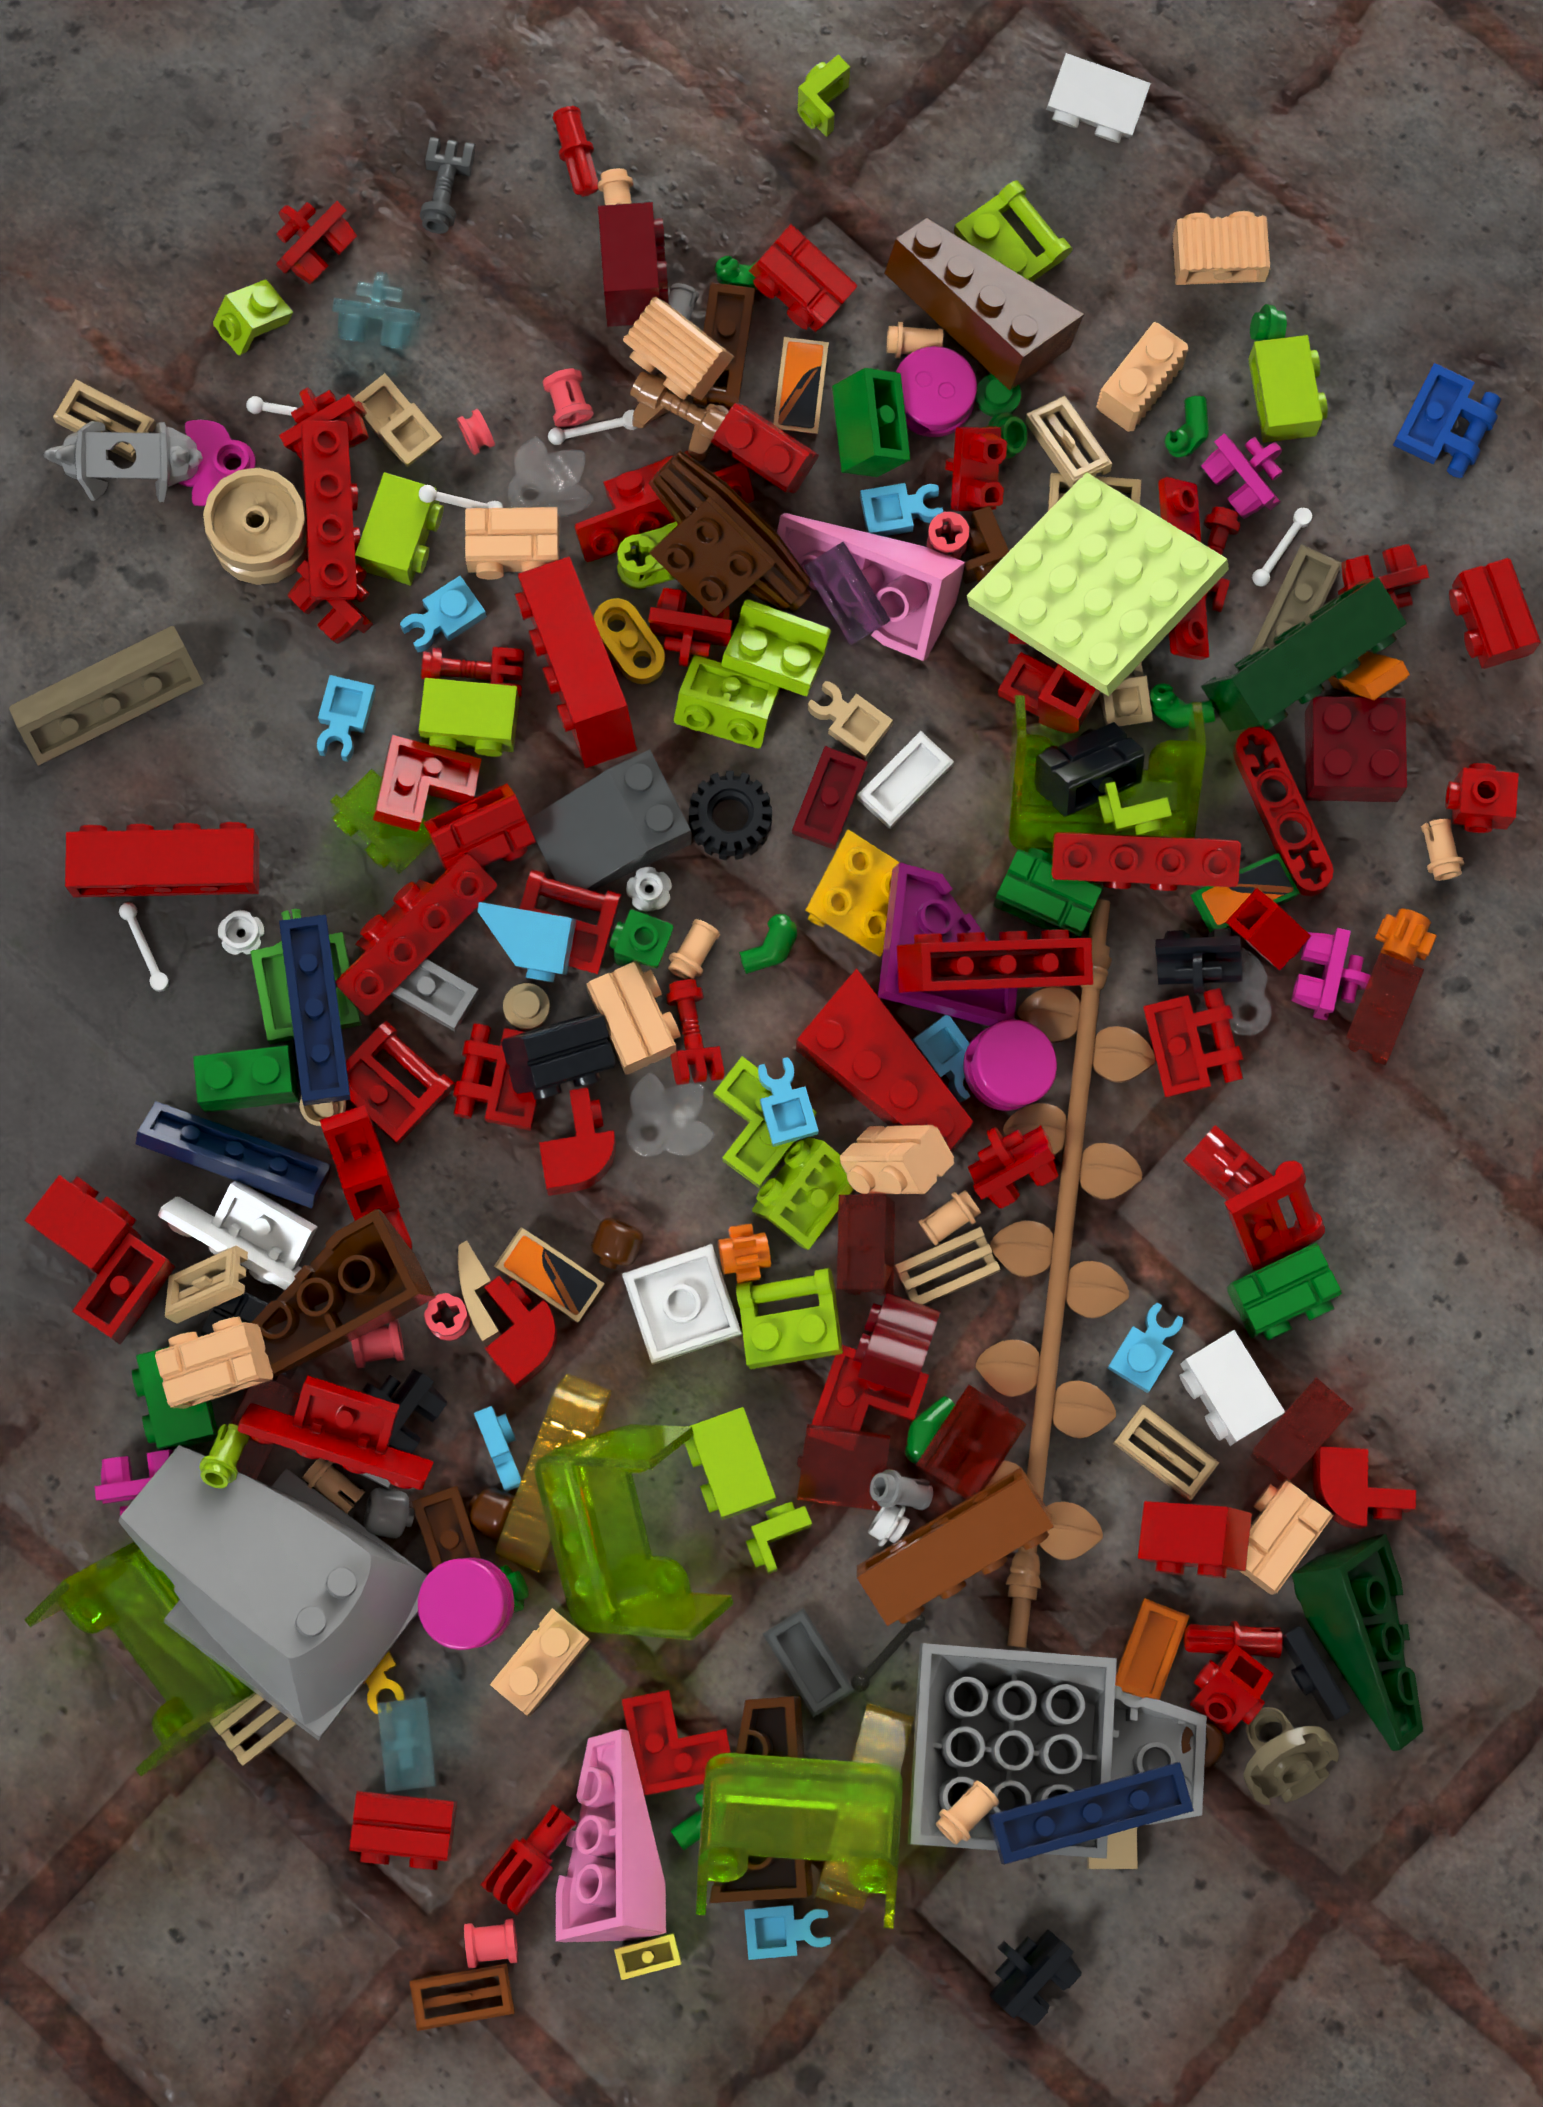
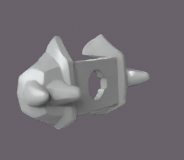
M90 421L79 431L68 435L62 446L53 447L44 452L46 459L63 466L67 476L78 480L91 501L103 495L108 487V482L96 478L158 479L155 482L156 495L159 502H164L168 487L192 478L197 473L198 466L203 459L201 452L197 450L196 443L189 436L167 427L165 422L157 423V433L101 432L106 430L105 424ZM120 442H128L136 451L134 464L126 469H121L112 460H108V450H113Z

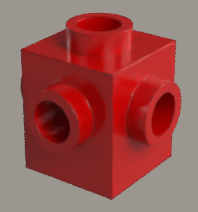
M1487 763L1470 764L1468 768L1463 767L1454 782L1449 781L1447 785L1445 807L1446 809H1452L1451 824L1464 825V830L1472 833H1489L1492 831V828L1507 830L1516 818L1519 773L1496 771V766Z
M1234 1644L1218 1664L1210 1659L1196 1676L1193 1683L1199 1689L1189 1705L1202 1715L1207 1716L1208 1721L1214 1723L1229 1735L1241 1720L1249 1725L1265 1704V1701L1260 1697L1274 1674Z

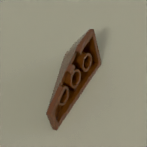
M376 1209L336 1231L325 1243L326 1247L309 1265L302 1267L294 1276L296 1279L276 1301H271L251 1322L258 1324L261 1329L266 1347L265 1353L269 1358L273 1378L384 1326L436 1298L415 1254L380 1209Z

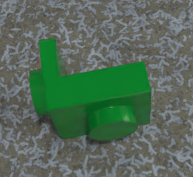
M630 909L626 922L619 921L610 941L609 947L614 949L615 964L625 966L635 961L652 968H658L673 933V925Z

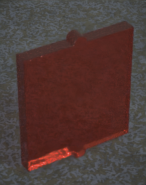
M807 1424L803 1456H799L797 1459V1466L801 1468L797 1500L880 1511V1505L871 1497L870 1485L876 1474L889 1469L886 1465L890 1435Z

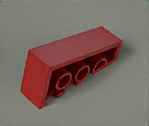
M570 556L518 573L522 592L514 595L523 620L532 619L535 629L529 630L528 633L537 657L545 655L548 664L547 667L542 668L550 693L558 692L562 704L556 707L565 732L572 730L585 769L637 751L626 700Z
M856 968L797 1038L796 1051L889 1126L933 1125L937 1127L951 1153H953L970 1133L973 1120Z

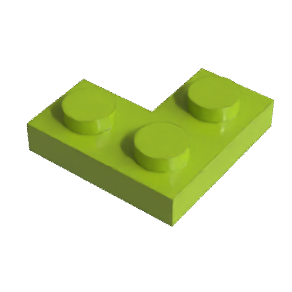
M742 1056L713 1092V1095L749 1122L722 1157V1161L760 1189L796 1141L775 1147L772 1146L760 1105L761 1098L772 1096L771 1091L761 1085L758 1077V1067ZM813 1110L814 1117H816L817 1112Z

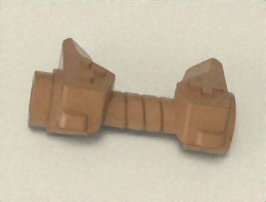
M642 371L635 380L630 392V396L636 398L637 402H639L633 412V427L644 428L654 419L670 411L695 425L688 453L695 460L703 461L714 445L711 443L712 437L729 410L722 405L716 406L714 404L708 405L705 409L698 408L697 405L690 403L686 399H681L663 385L667 378L666 375H649Z

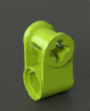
M677 522L670 523L659 529L631 535L620 543L617 551L618 577L624 585L632 589H644L663 582L676 580L649 552L678 525ZM638 558L640 563L645 565L637 566L636 562L631 559Z

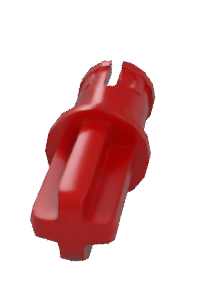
M567 106L558 109L552 116L562 147L559 150V157L562 161L566 162L573 192L576 195L586 197L598 191V179L591 157L594 147L590 141H587L580 108Z
M1231 1621L1230 1626L1190 1624L1185 1628L1184 1647L1188 1652L1227 1654L1233 1645L1236 1644L1250 1656L1280 1658L1282 1653L1283 1638L1280 1627L1239 1626L1238 1621Z

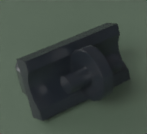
M1231 928L1214 929L1209 933V937L1190 938V934L1184 930H1172L1165 933L1164 939L1155 940L1158 985L1193 984L1194 994H1204L1205 983L1243 982L1240 936H1234Z
M415 1369L411 1371L392 1399L391 1396L401 1382L391 1375L388 1376L380 1389H377L368 1382L362 1389L368 1395L400 1405L388 1447L410 1454L413 1453L421 1440L418 1435L404 1426L411 1413L415 1410L427 1420L433 1422L447 1405V1401L431 1386L434 1381Z
M1047 1929L1036 1943L1027 1936L1015 1950L1005 1941L997 1947L1007 1959L995 1971V1974L1002 1981L993 1989L989 1996L1012 2018L1018 2016L1035 2026L1048 2013L1050 2007L1038 1994L1040 1989L1051 1979L1064 1991L1077 1981L1082 1972L1071 1957L1074 1952Z

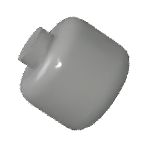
M378 1487L373 1489L366 1503L363 1526L369 1533L387 1538L400 1537L405 1526L411 1527L414 1519V1508H409L408 1495L405 1492Z

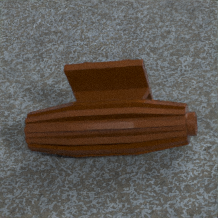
M681 450L650 480L649 485L678 525L654 546L649 554L714 617L720 614L746 590L770 607L780 611L788 608L792 613L800 608L810 597L811 592L807 589V586L811 583V579L779 534L725 481Z

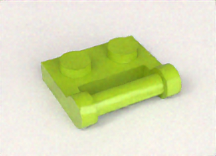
M1015 180L1006 185L997 196L955 224L954 233L957 237L1029 281L1034 282L1066 259L1073 249L1065 238L1059 239L1025 197L1026 190L1018 180ZM1010 208L1044 248L1045 251L1038 257L1033 254L1002 215Z
M830 1268L815 1270L812 1276L753 1285L752 1281L736 1285L746 1365L750 1369L843 1354L835 1284ZM818 1294L820 1306L763 1316L758 1314L757 1304Z

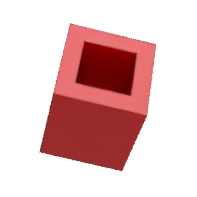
M1258 888L1248 896L1225 922L1279 971L1290 959L1298 954L1301 947L1311 937L1289 914Z

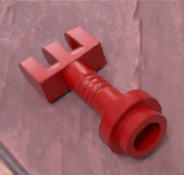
M1213 507L1211 514L1205 516L1203 524L1208 529H1211L1207 547L1220 555L1224 553L1223 550L1225 549L1228 535L1239 533L1241 524L1237 521L1239 514L1236 511L1224 507ZM1220 578L1209 590L1216 592L1212 603V610L1222 611L1230 580Z
M493 647L491 662L441 658L442 648H432V652L423 651L421 679H440V676L458 678L461 676L462 678L470 677L471 679L490 680V684L517 686L519 697L522 695L521 685L504 683V679L521 680L523 678V668L505 665V662H523L524 651L521 649Z
M695 979L670 983L668 985L670 992L666 994V1001L668 1005L677 1006L685 1046V1050L676 1051L670 1055L676 1084L683 1085L689 1083L690 1072L688 1065H690L692 1079L695 1083L706 1082V1063L710 1079L712 1081L723 1080L724 1066L720 1046L704 1048L702 1035L700 1034L701 1030L697 1020L698 1014L695 1002L704 998L702 988L697 987Z

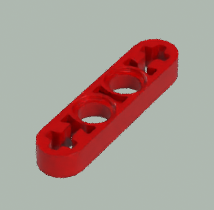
M1247 728L1241 732L1234 744L1233 756L1274 849L1281 856L1300 894L1305 896L1318 895L1326 889L1333 878L1332 862L1276 739L1271 732L1264 730V728ZM1249 740H1253L1256 746L1264 744L1266 747L1261 755L1265 769L1272 763L1276 768L1266 769L1257 777L1253 775V773L1258 771L1260 764L1254 754L1246 755L1244 752L1249 744ZM1271 779L1278 780L1286 789V797L1279 802L1268 801L1261 792L1263 782ZM1290 820L1300 823L1305 831L1304 840L1295 844L1285 841L1280 835V825ZM1308 846H1312L1313 850L1307 853L1306 859L1312 869L1320 868L1322 870V873L1317 878V884H1314L1310 878H1301L1300 874L1305 869V863L1301 854L1294 860H1292L1290 855L1299 854Z

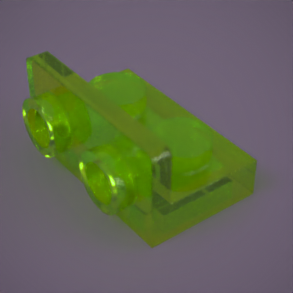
M371 769L342 798L336 794L330 800L332 808L336 813L332 820L348 837L351 838L357 833L368 844L364 851L380 868L385 869L390 865L400 874L432 841L423 822L426 821L424 818H422L418 832L373 820L381 777Z

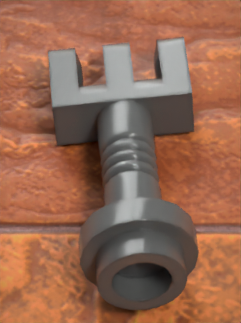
M430 137L425 159L426 170L438 171L432 201L422 204L419 215L423 221L422 226L426 230L442 234L446 233L449 227L454 225L456 212L449 206L451 191L456 174L463 176L471 175L475 155L474 143L466 142L463 156L456 157L458 141L448 140L445 155L439 154L441 148L440 138Z

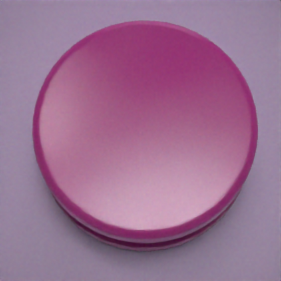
M929 346L912 352L900 363L896 373H901L906 424L909 430L925 437H942L954 433L956 427H962L968 421L975 405L977 380L973 368L962 355L949 348Z
M1010 1019L992 1025L978 1033L971 1040L964 1055L963 1069L966 1082L979 1101L996 1110L1012 1111L1039 1100L1049 1091L1055 1080L1057 1060L1050 1040L1038 1027L1023 1020Z
M480 1558L452 1559L441 1563L427 1575L418 1595L419 1618L426 1632L437 1643L455 1650L479 1648L494 1642L505 1632L514 1612V1594L508 1578L496 1565Z

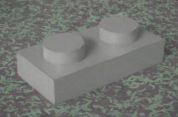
M425 959L391 995L456 1032L480 992L478 988Z

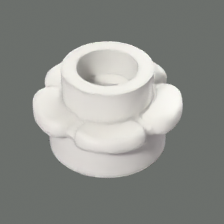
M643 867L636 871L635 877L629 878L626 885V893L628 897L632 898V904L638 910L644 912L659 910L665 907L670 900L669 890L672 888V883L666 873L657 872L654 867ZM651 885L654 890L651 893H647L645 887Z
M245 910L232 912L221 921L218 927V936L223 940L222 947L233 955H239L242 952L247 955L251 954L250 951L257 950L260 947V937L264 935V926L258 917H252L250 912ZM240 929L245 930L246 934L244 937L237 936V932Z
M895 1505L891 1508L882 1507L868 1530V1534L879 1540V1546L885 1545L887 1540L895 1543L903 1535L910 1522V1519L903 1516L906 1510L905 1506L900 1505L898 1507Z

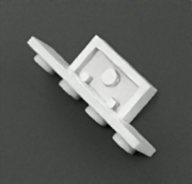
M238 1181L230 1184L215 1217L181 1197H175L164 1204L158 1213L160 1218L169 1222L168 1225L174 1232L182 1236L194 1237L205 1243L214 1255L234 1246L247 1251V1261L240 1264L249 1269V1273L258 1281L266 1284H275L284 1290L290 1286L296 1279L294 1276L302 1269L299 1264L318 1226Z

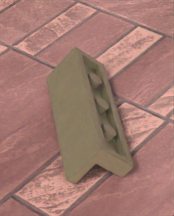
M170 626L12 704L9 710L18 731L39 766L204 683L174 626Z

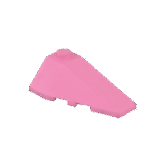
M788 513L780 515L777 533L811 579L809 586L813 590L821 589L840 604L838 609L847 617L855 616L874 631L871 636L882 645L921 661L928 658L956 604L965 562L925 546Z
M620 1729L588 1738L576 1794L582 1806L576 1831L570 1830L566 1841V1846L572 1847L567 1876L559 1875L556 1888V1941H633L666 1933V1884L629 1731Z

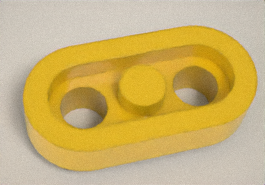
M620 598L609 599L601 603L594 613V620L605 649L628 680L637 684H648L658 679L665 667L664 649L637 609L627 600ZM614 620H621L625 623L624 629L619 632L610 630L608 626ZM640 656H645L650 659L651 663L646 668H639L634 664V661Z

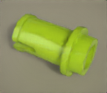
M226 1424L220 1426L209 1456L201 1459L199 1465L201 1479L211 1487L225 1488L228 1483L236 1480L238 1474L236 1465L249 1440V1435L238 1432L237 1425L229 1424L227 1427Z

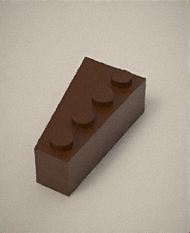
M928 218L895 239L884 272L888 278L1009 390L1015 388L1067 351L1072 345L1084 316L1082 312Z
M801 1697L747 1699L744 1704L734 1761V1773L731 1789L728 1793L726 1818L722 1840H720L718 1863L709 1903L804 1898L814 1895Z

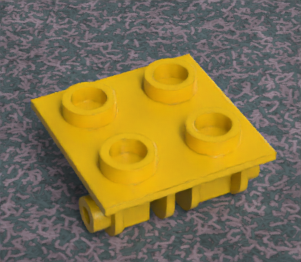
M847 830L805 910L810 913L808 920L820 927H824L825 924L829 925L876 956L881 957L884 947L892 869L900 862L852 831Z

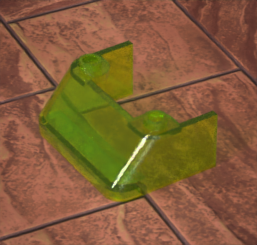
M1015 695L1010 751L1008 821L1009 839L1012 845L1025 852H1028L1029 848H1036L1052 854L1053 836L1056 832L1136 835L1135 828L1115 833L1113 822L1104 824L1099 802L1064 817L1052 806V801L1048 802L1036 790V757L1046 748L1054 746V744L1044 736L1027 734L1025 695ZM1192 702L1188 741L1168 740L1156 745L1149 754L1147 770H1143L1142 782L1118 793L1121 808L1168 797L1172 813L1171 819L1162 821L1163 830L1141 836L1195 838L1207 745L1202 702Z
M629 1424L554 1448L537 1461L535 1465V1478L568 1610L572 1619L582 1629L596 1633L693 1640L734 1604L732 1595L693 1593L688 1575L677 1561L665 1556H652L632 1473H641L654 1468L694 1436L692 1427Z
M132 1542L64 1579L29 1614L25 1621L29 1627H32L63 1610L69 1620L78 1629L86 1633H99L108 1627L113 1629L166 1700V1703L161 1705L152 1717L153 1731L162 1744L135 1768L138 1774L143 1776L189 1747L256 1693L164 1623V1618L180 1600L174 1593L175 1585L162 1570H158L148 1560L136 1543Z
M723 1753L712 1757L706 1764L698 1854L696 1915H706L709 1881L730 1882L741 1878L747 1871L749 1856L848 1863V1879L853 1886L868 1893H885L884 1928L894 1929L903 1778L895 1768L880 1763Z

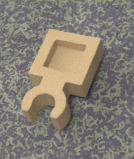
M825 681L822 685V691L832 698V703L828 706H820L815 701L810 700L808 711L817 719H831L834 723L830 726L828 734L866 760L892 727L893 720L857 693L849 703L845 702L842 699L840 689L835 684Z

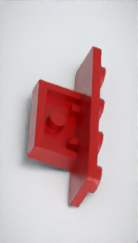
M305 420L301 425L310 597L313 600H354L357 595L355 553L360 542L359 527H353V511H357L358 488L356 483H351L348 424L345 421Z
M685 451V452H684V453L687 454L689 457H691L690 454L688 453V451ZM668 456L661 461L634 471L625 472L618 477L603 482L607 497L614 510L578 522L574 526L582 555L586 562H592L616 553L620 543L631 535L659 529L676 522L649 485L650 480L673 456ZM738 463L713 472V474L725 481L747 504L754 501L755 497L746 465Z
M1171 477L1160 479L1158 486L1161 518L1201 542L1197 485ZM1205 595L1169 632L1170 652L1173 655L1196 660H1203L1209 657Z
M1056 832L1053 836L1051 875L1056 880L1101 881L1104 887L1114 889L1131 888V883L1150 884V889L1160 891H1175L1178 885L1236 887L1239 882L1241 843L1238 840Z
M464 853L433 884L421 879L416 884L414 882L406 884L394 896L393 901L395 904L383 916L378 914L363 926L360 931L362 937L355 943L363 954L335 981L336 987L362 1014L370 1015L478 907L479 902H483L496 889L497 883L471 855Z
M307 1376L303 1383L295 1416L251 1403L242 1416L237 1429L238 1432L249 1435L256 1442L278 1444L296 1450L299 1455L305 1458L328 1460L342 1465L344 1469L352 1473H368L387 1479L392 1485L404 1489L415 1488L422 1490L434 1463L432 1460L388 1447L400 1408L399 1404L311 1376Z

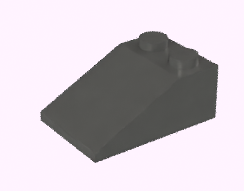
M650 749L605 770L527 820L554 879L592 891L691 845V830Z

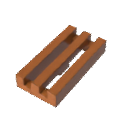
M508 1963L410 1981L417 2031L515 2014ZM493 1976L499 1977L500 1985L429 1998L422 1997L421 1989ZM502 1996L503 2005L431 2018L425 2017L424 2009Z

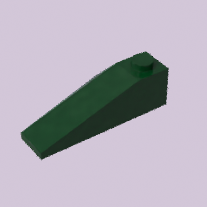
M1380 1534L1315 1557L1292 1573L1291 1576L1294 1582L1295 1595L1301 1603L1307 1622L1391 1750L1398 1751L1424 1731L1416 1676L1414 1671L1406 1667L1404 1641L1410 1640L1408 1624L1400 1625L1396 1596L1403 1595L1402 1581L1387 1535Z

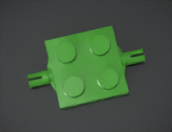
M291 909L293 919L302 918L300 909ZM289 910L281 913L283 920L291 919ZM342 932L329 935L335 981L350 967L345 938ZM281 941L272 947L250 951L269 1044L294 1039ZM336 987L341 1029L362 1025L359 1010Z

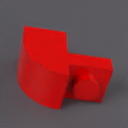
M1021 651L998 689L999 697L1038 716L1040 724L1065 733L1078 732L1101 691L1058 664L1054 669Z
M588 1087L569 1090L576 1136L539 1142L548 1196L577 1192L595 1185L607 1174L613 1163L616 1152L614 1130L600 1133L595 1132V1128L604 1127L600 1099L590 1100Z
M363 1105L321 1119L322 1131L334 1159L342 1190L354 1221L376 1209L386 1213L400 1208L391 1174L366 1106Z
M497 1276L484 1288L513 1325L489 1344L485 1350L515 1388L519 1390L549 1363L556 1348L557 1327L552 1312L545 1300L529 1312L526 1306L532 1301L515 1280L507 1285L500 1276Z
M1319 1447L1313 1451V1489L1318 1503L1332 1513L1333 1517L1331 1519L1338 1524L1360 1530L1367 1527L1368 1511H1373L1374 1520L1400 1521L1402 1520V1513H1408L1416 1509V1490L1368 1488L1369 1449Z

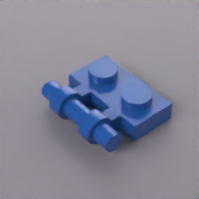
M1434 363L1393 446L1433 465L1440 451L1443 450L1453 457L1447 472L1456 478H1462L1468 466L1475 464L1481 452L1478 446L1485 432L1492 430L1498 418L1496 410L1501 402V398L1492 392H1485L1480 403L1468 398L1475 382ZM1458 415L1469 422L1463 437L1450 432Z

